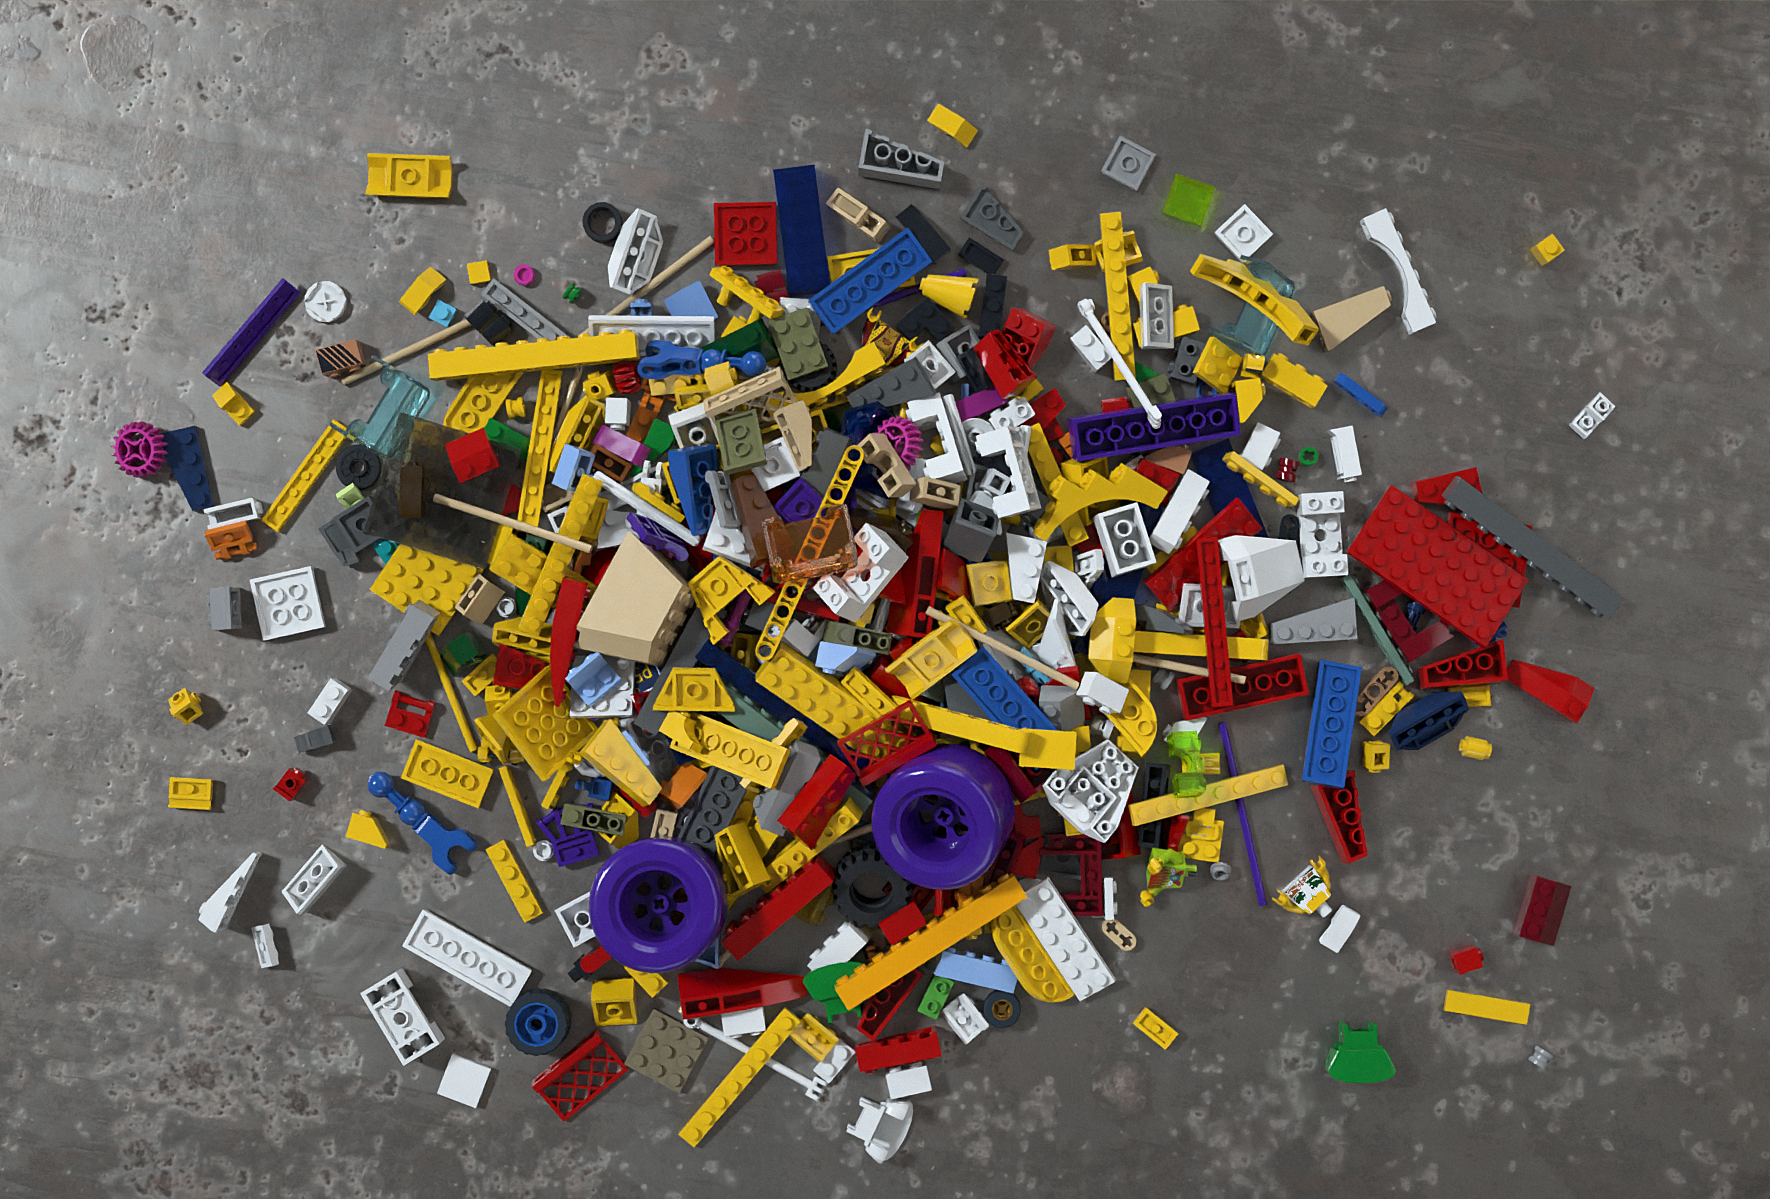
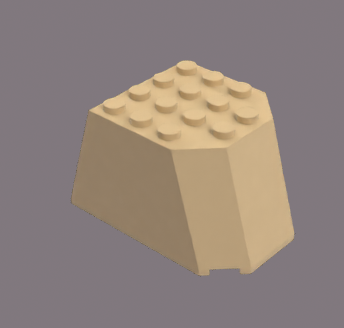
M628 531L577 625L580 635L579 640L574 642V646L591 653L599 652L605 656L660 667L672 653L697 605L688 584L691 580L670 559H666L661 550H655L652 544L650 546L645 545L639 540V536Z

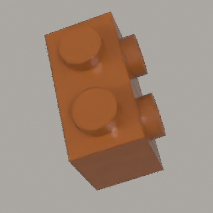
M597 443L594 444L590 452L596 455L590 472L595 474L599 471L618 484L622 483L632 465Z

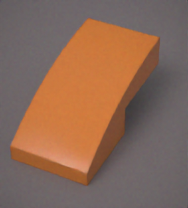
M580 550L574 561L573 571L581 575L582 565L590 566L592 552L587 553Z

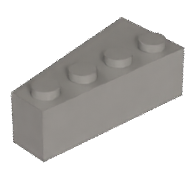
M865 129L858 176L940 189L944 161L920 151L912 150L909 146L891 141L890 138L877 135L873 131Z
M1355 597L1269 623L1270 644L1357 639Z
M421 600L408 605L404 612L406 616L403 621L401 620L397 624L395 634L387 642L384 652L368 676L369 680L387 691L393 689L405 678L440 615L439 611Z
M794 739L792 744L787 747L791 751L775 790L764 786L762 792L755 797L753 802L761 829L780 836L784 835L786 829L777 821L778 818L803 789L804 783L811 779L821 759L815 746Z

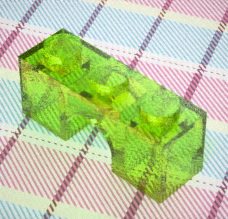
M1197 731L1172 732L1167 736L1169 757H1179L1185 761L1187 766L1185 773H1177L1172 777L1174 798L1199 797L1206 790V780L1202 775L1204 762L1203 758L1200 757L1199 751L1201 749V739L1197 736Z

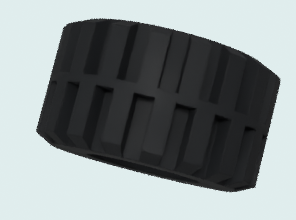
M821 341L819 342L828 367L824 368L822 373L816 378L808 379L802 376L790 380L791 385L800 392L816 391L833 382L836 377L837 362L834 353L826 344H822Z

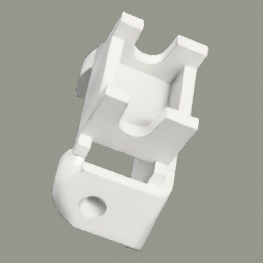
M861 1096L859 1105L864 1108L856 1125L848 1123L846 1132L865 1140L864 1145L867 1153L879 1164H882L883 1161L891 1158L902 1144L912 1121L913 1103L907 1099L887 1098L886 1102L881 1101L879 1105Z

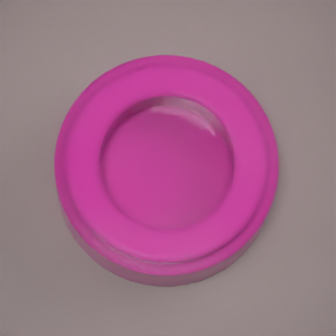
M522 264L514 270V279L519 285L528 286L533 283L535 272L529 265Z

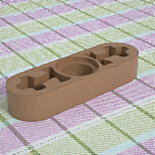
M1383 667L1358 693V703H1362L1365 700L1362 697L1363 694L1372 703L1370 704L1367 701L1363 705L1365 710L1355 711V715L1365 716L1397 682L1398 672L1395 668ZM1384 672H1392L1391 677L1393 679L1386 680L1383 683L1386 685L1385 689L1380 683L1376 682L1377 679L1382 681L1385 678ZM1373 685H1376L1380 690L1377 697L1369 695V688Z

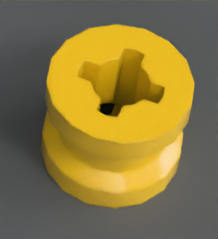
M518 397L517 400L506 399V410L509 420L517 416L526 417L523 397Z

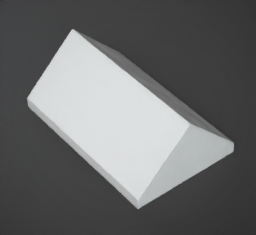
M1142 283L1139 287L1141 350L1174 348L1172 286Z
M322 844L282 890V893L298 915H302L313 906L347 864Z
M590 892L555 910L573 947L595 937L589 916Z

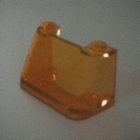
M847 504L831 505L826 511V516L784 524L782 519L775 516L761 521L772 577L775 583H787L847 571L858 565L857 549Z

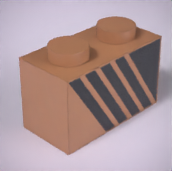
M356 339L315 350L321 373L329 376V378L341 376V372L347 370L349 373L361 370L362 366H366L360 341Z

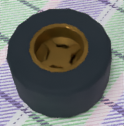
M995 989L986 996L983 1003L984 1016L994 1027L1008 1028L1015 1024L1020 1017V1002L1014 993Z

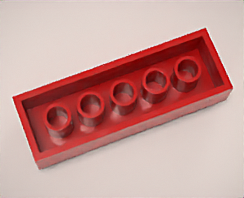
M1300 653L1230 667V673L1246 676L1244 684L1231 682L1233 706L1211 707L1208 677L1192 675L1175 679L1181 712L1185 721L1309 694Z
M820 853L815 855L800 869L792 873L787 880L774 887L769 895L763 894L756 901V906L752 909L750 907L745 909L740 914L741 918L738 921H731L724 928L725 931L721 941L723 946L739 961L834 881V868Z

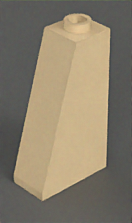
M1384 286L1313 311L1310 314L1312 321L1319 328L1317 334L1324 353L1333 349L1391 306L1392 298L1390 292L1385 290Z

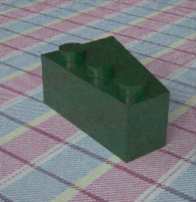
M463 633L449 642L440 656L451 674L455 676L469 666H477L485 660L484 656L488 653L475 633Z

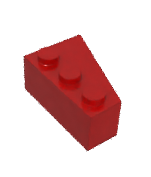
M1477 467L1410 483L1414 500L1419 504L1447 506L1444 503L1446 499L1441 495L1456 476L1462 478L1483 494Z

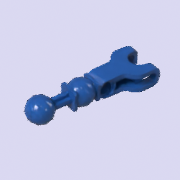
M652 340L645 348L647 357L640 360L637 370L643 378L664 379L670 375H694L696 373L701 375L702 371L705 373V368L729 361L731 368L742 370L745 375L754 378L765 372L767 362L765 357L756 351L747 352L742 358L727 357V350H723L722 353L715 349L704 352V349L677 347L667 340ZM652 348L659 350L660 353H655ZM644 366L654 367V369L647 370Z
M375 772L369 777L367 787L371 795L378 798L385 797L397 807L394 813L399 814V818L404 824L413 826L412 829L432 847L433 862L447 874L453 875L457 869L456 864L449 855L451 847L460 845L468 851H474L478 848L477 841L464 829H448L428 811L425 813L424 806L419 801L411 799V796L405 799L393 788V779L386 772Z

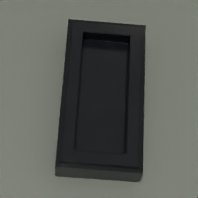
M970 237L958 254L959 257L986 274L995 275L1004 261L1003 258Z

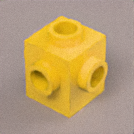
M610 369L599 373V370L588 374V378L583 382L585 395L595 400L598 399L599 402L610 398V394H613L618 389Z
M499 685L486 686L485 704L488 715L495 713L516 692H512L511 687Z
M183 688L168 699L171 706L169 709L171 714L186 726L203 714L199 704L201 702L199 696L195 692H189L186 688Z

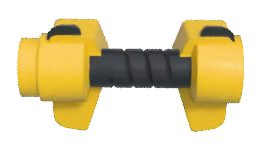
M482 739L481 746L478 747V761L481 764L491 762L492 758L498 759ZM511 741L508 763L516 766L518 763L524 762L525 758Z

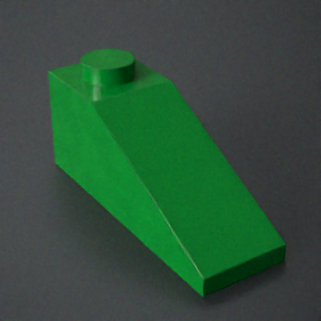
M490 417L484 428L489 440L527 461L530 439Z
M656 418L643 444L652 449L646 460L650 461L651 465L672 448V445L676 446L678 443L671 425ZM634 464L630 476L634 477L642 473L643 467L641 468Z

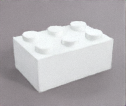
M704 403L668 415L680 448L719 444L717 428L712 419L708 418L705 414Z
M1137 502L1099 513L1093 517L1112 577L1157 563Z

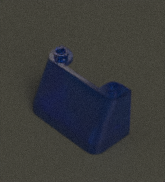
M879 401L849 409L843 416L841 434L849 437L845 450L850 446H857L870 433L878 432L877 426L883 425V420H889L890 417L896 416ZM851 449L848 452V458L851 461L859 459L860 453L856 449ZM863 459L851 487L884 499L898 498H888L877 481L883 476V473L876 465L866 463ZM841 469L839 472L840 479L848 481L851 477V472L848 469Z

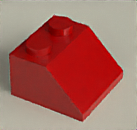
M484 427L445 444L459 483H464L501 466Z

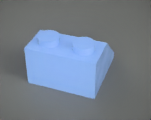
M820 641L815 666L823 668L822 672L845 677V673H849L853 667L861 669L875 658L876 652Z

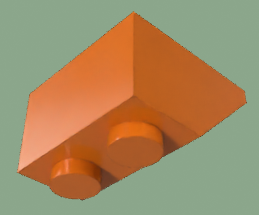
M687 761L681 765L677 763L670 772L673 774L668 781L664 779L659 784L662 790L657 797L673 811L681 808L708 775L705 771Z

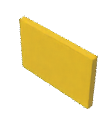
M1021 728L1031 732L1027 753H1020L1019 766L1074 770L1077 732Z

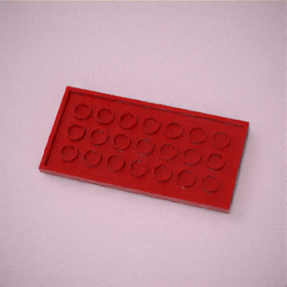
M1393 485L1387 488L1345 552L1482 648L1488 645L1528 582L1527 578Z

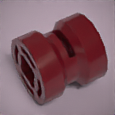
M1280 458V468L1276 472L1275 478L1295 483L1297 478L1296 470L1299 469L1300 462Z

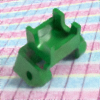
M847 961L829 964L809 972L804 977L803 984L814 1001H819L820 1004L825 1003L829 1023H833V1015L855 1010L857 1017H862L861 1005L858 1004L848 1011L836 992L834 985L837 984L836 981L842 976L847 975L849 977L855 973L854 969L864 963Z
M1338 1021L1339 1042H1335L1334 1047H1330L1325 1062V1070L1328 1071L1329 1075L1336 1080L1346 1083H1375L1393 1077L1396 1070L1388 1050L1382 1045H1378L1377 1024L1373 1023V1021H1368V1028H1348V1024Z

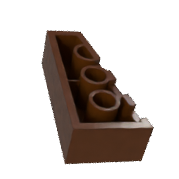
M754 472L735 479L732 489L742 524L739 527L745 539V548L750 557L752 570L788 554L794 544Z

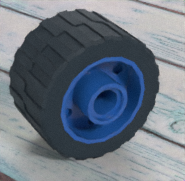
M539 988L532 991L529 990L510 1006L505 1021L506 1035L509 1037L511 1044L517 1050L524 1052V1054L539 1056L546 1055L551 1051L553 1052L569 1034L572 1024L570 1007L565 1002V999L554 991ZM535 1019L541 1020L542 1025L536 1024Z

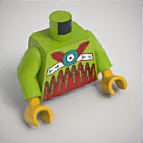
M1152 848L1146 871L1148 891L1144 890L1141 892V903L1145 907H1149L1154 902L1152 896H1156L1167 888H1180L1184 877H1196V865L1186 864L1183 852H1177L1172 849Z

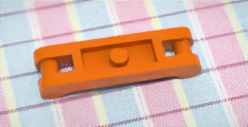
M646 390L626 436L644 444L654 419L658 418L665 398L651 396V392ZM648 403L655 405L653 411L646 408Z

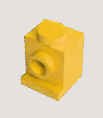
M1361 741V746H1363L1362 767L1367 768L1368 772L1380 773L1381 769H1389L1390 744L1382 741Z

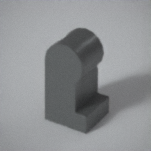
M327 725L294 737L298 753L338 743L332 725Z

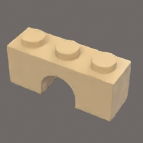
M870 433L857 445L864 452L863 459L865 462L876 465L883 473V476L877 481L888 498L903 497L916 485V482L885 434Z

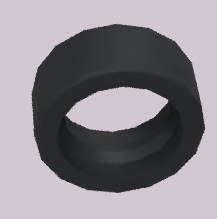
M597 202L589 206L582 219L586 234L593 241L599 243H609L615 240L623 225V219L618 209L606 202ZM598 211L610 212L615 219L614 228L608 234H597L591 227V218Z

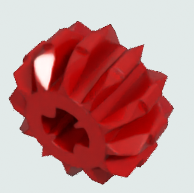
M635 361L617 362L613 366L616 387H618V391L622 394H632L639 391L641 387V378Z

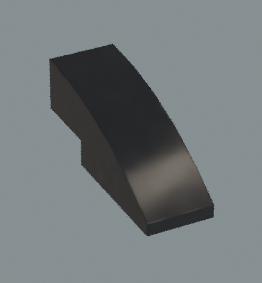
M912 204L895 217L904 229H910L932 259L934 265L951 252V248Z

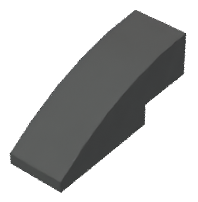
M1134 603L1136 620L1147 621L1146 629L1193 635V630L1173 614L1154 606Z

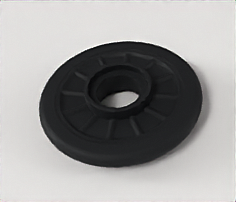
M360 444L352 445L345 448L338 456L336 473L341 483L346 487L354 483L359 490L369 488L378 480L381 473V461L377 453L370 447ZM358 461L364 465L361 473H356L353 470L354 463Z

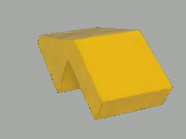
M937 104L927 120L939 132L950 135L966 148L978 131L964 118L941 104Z
M430 266L416 278L399 300V303L416 315L428 304L431 295L445 284L446 279Z

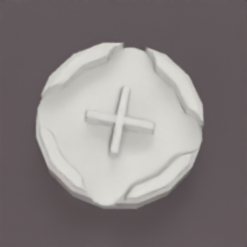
M330 281L313 284L305 295L304 302L307 313L319 322L330 323L338 320L344 314L347 306V298L344 291L337 284Z

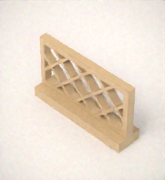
M780 367L703 400L705 414L708 418L712 419L715 426V419H718L716 415L725 412L729 416L744 412L735 410V407L740 404L747 405L745 411L750 410L751 406L761 408L758 415L761 429L776 423L774 416L770 418L763 416L765 410L776 412L782 408L785 401L793 404L798 402ZM783 386L785 389L783 395L773 393L779 387ZM759 396L766 397L764 403L755 402L754 399ZM770 398L781 400L778 407L768 405Z

